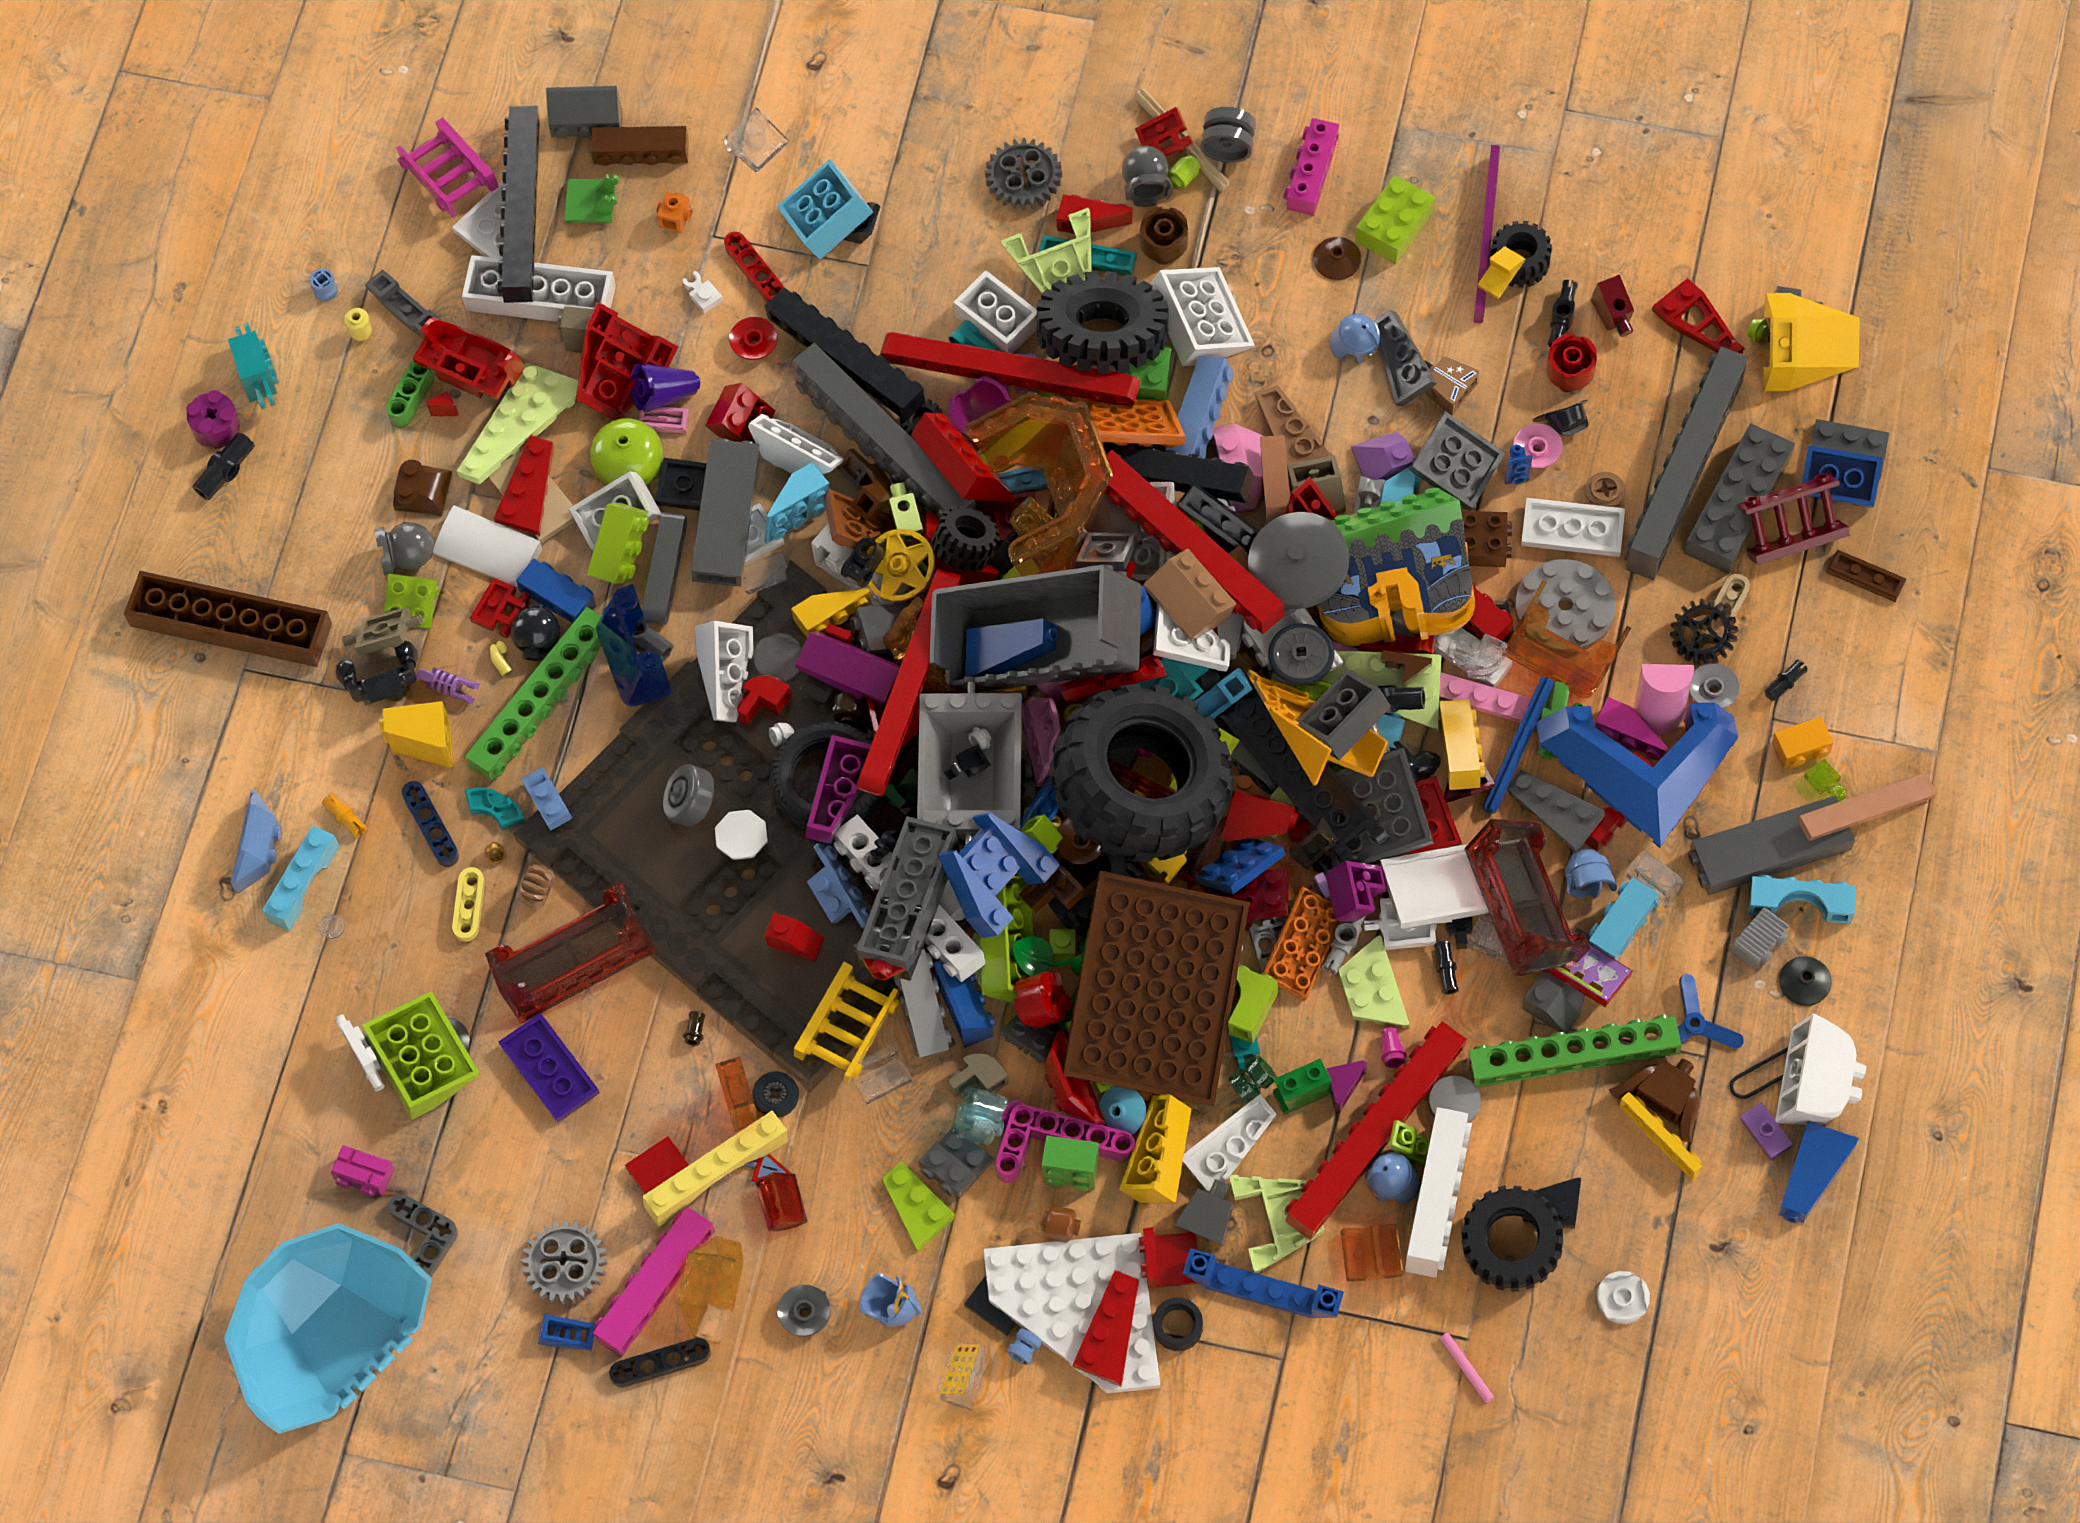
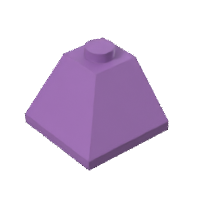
M1398 432L1351 446L1362 476L1372 480L1382 479L1387 481L1411 466L1415 460L1407 440Z

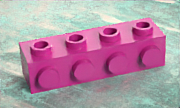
M1312 118L1310 126H1305L1302 140H1305L1303 146L1299 145L1296 159L1299 161L1297 166H1292L1290 173L1292 183L1291 186H1286L1283 199L1287 200L1288 210L1315 215L1339 139L1340 124Z

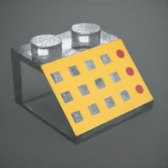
M957 1344L954 1352H949L945 1367H948L946 1377L941 1376L937 1387V1392H940L942 1402L972 1410L988 1363L986 1346Z

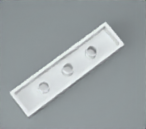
M1397 610L1392 617V624L1411 637H1414L1416 633H1411L1405 626L1403 610ZM1462 628L1450 633L1434 635L1436 637L1434 652L1487 686L1496 688L1512 668V660Z

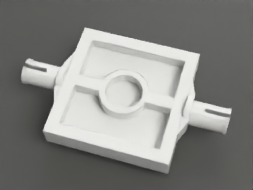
M1384 898L1380 899L1381 912L1379 919L1364 920L1365 931L1380 930L1384 937L1385 950L1434 945L1436 943L1435 931L1437 924L1452 922V920L1400 929L1391 899Z
M343 1014L337 1016L334 1021L337 1023L341 1035L346 1037L374 1090L380 1091L385 1087L378 1073V1070L382 1068L371 1047L368 1046L358 1026L353 1028L350 1021H347Z

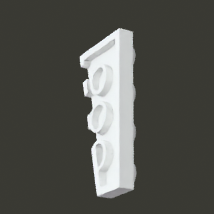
M1259 1094L1184 1154L1182 1164L1205 1192L1209 1193L1215 1179L1224 1183L1228 1180L1229 1175L1234 1172L1276 1116L1275 1111Z

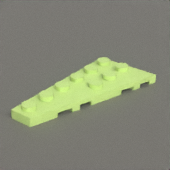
M526 362L525 368L515 386L509 388L458 468V477L481 484L501 467V462L508 456H514L519 452V447L528 441L530 435L535 437L557 419L556 416L565 408H571L575 404L578 380Z
M1336 651L1343 664L1332 671L1329 670L1322 679L1313 683L1329 688L1346 670H1349L1375 686L1396 685L1397 688L1424 687L1426 697L1424 709L1398 710L1394 713H1398L1401 717L1438 731L1441 655L1403 653L1432 658L1433 661L1431 667L1405 686H1402L1405 666H1400V670L1385 668V663L1380 661L1381 652Z

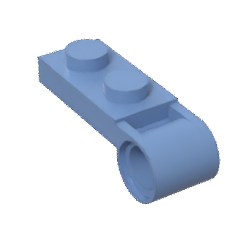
M543 766L521 778L550 831L572 819L571 814Z

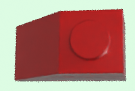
M773 913L765 933L767 947L812 961H816L824 941L822 935L799 920Z

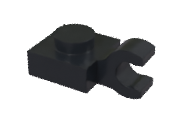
M976 744L955 756L958 762L952 764L950 769H947L944 773L948 780L954 779L963 772L970 778L986 770L991 764L980 746Z
M902 827L883 832L882 837L874 841L878 848L871 850L870 854L876 860L882 859L889 852L893 853Z

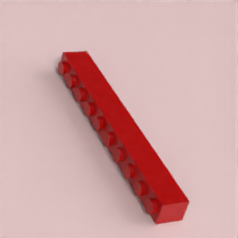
M1113 450L1090 468L1092 485L1098 491L1102 490L1106 493L1110 502L1115 506L1119 505L1131 521L1136 520L1148 536L1155 537L1163 550L1166 552L1170 551L1176 556L1189 549L1236 602L1232 612L1235 614L1239 613L1251 629H1257L1263 635L1285 616L1284 603Z
M1441 1021L1437 1028L1432 1026L1424 1037L1425 1043L1422 1046L1417 1045L1409 1055L1411 1059L1406 1066L1404 1064L1400 1065L1394 1074L1396 1079L1391 1085L1389 1083L1384 1085L1378 1094L1380 1099L1376 1104L1371 1102L1363 1113L1365 1115L1364 1119L1360 1123L1356 1121L1348 1131L1350 1136L1345 1142L1342 1140L1338 1142L1332 1151L1334 1156L1331 1160L1327 1161L1325 1159L1317 1169L1319 1175L1314 1181L1309 1179L1301 1190L1302 1196L1298 1200L1294 1198L1287 1206L1285 1222L1310 1241L1367 1171L1370 1163L1379 1156L1390 1142L1394 1121L1398 1120L1402 1123L1407 1121L1431 1091L1434 1084L1439 1081L1463 1051L1467 1039L1443 1021Z

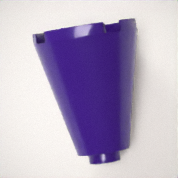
M643 363L636 364L630 376V380H634L635 387L630 388L632 399L636 408L643 410L642 412H649L693 396L701 386L700 378L694 371Z

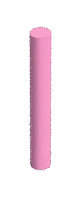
M1447 1332L1442 1335L1440 1340L1484 1402L1487 1404L1495 1397L1450 1334Z

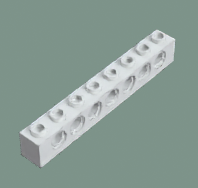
M856 815L839 828L835 835L836 842L834 846L840 855L844 856L846 854L850 859V865L857 873L861 871L865 875V881L872 890L877 889L879 891L893 853L889 852L879 860H876L870 854L871 850L878 848L874 841L879 838ZM859 846H865L861 850H856ZM874 863H880L877 867H871ZM939 904L925 943L928 945L927 949L936 960L938 958L942 960L947 973L951 977L956 976L962 982L986 964L984 954ZM936 932H943L940 936H934ZM953 949L959 950L957 953L954 954L949 953Z

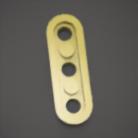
M474 867L464 869L458 878L452 930L455 937L463 942L473 940L479 933L485 879L482 872ZM472 880L477 881L473 886L468 885ZM467 904L474 905L471 909L465 908ZM465 927L471 928L467 933L462 932Z

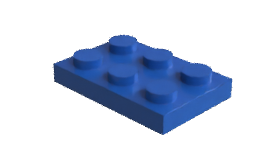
M1254 838L1242 839L1236 846L1224 852L1220 858L1205 866L1201 872L1195 875L1197 883L1226 893L1235 894L1284 857L1283 846Z

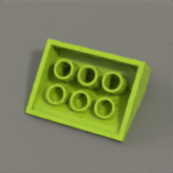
M432 991L362 1024L363 1035L368 1046L371 1047L385 1076L411 1120L435 1109L480 1076L478 1069Z

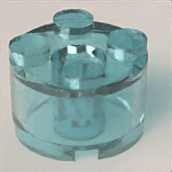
M974 1087L966 1088L961 1096L965 1097L963 1105L958 1104L955 1112L954 1132L959 1133L956 1137L989 1145L995 1136L1000 1137L1002 1135L1004 1123L1001 1122L1007 1106V1098L1002 1097L1000 1094Z

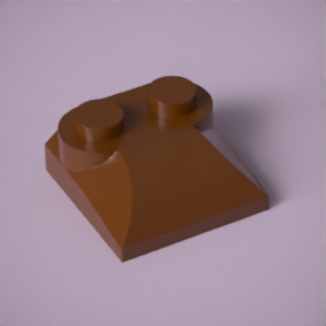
M413 459L403 462L399 468L394 488V510L442 516L452 471L424 466L419 461Z

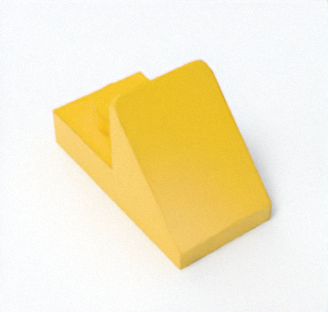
M1503 247L1489 259L1491 265L1477 284L1478 288L1498 300L1525 261V258L1507 247Z

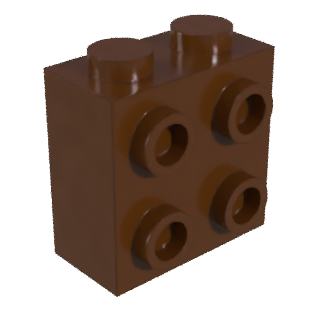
M1461 510L1469 566L1506 567V560L1511 558L1512 544L1507 543V536H1512V521H1508V512Z

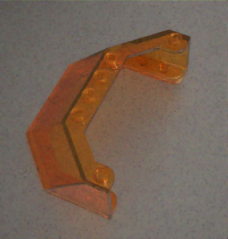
M1028 392L964 425L967 435L972 442L976 443L994 472L1001 473L1014 466L1043 471L1059 518L1015 539L1010 544L1008 553L1011 562L1022 577L1067 570L1092 525L1113 475L1086 402L1078 401L1077 403L1067 402L1065 398L1054 396L1046 398L1039 396L1038 393Z

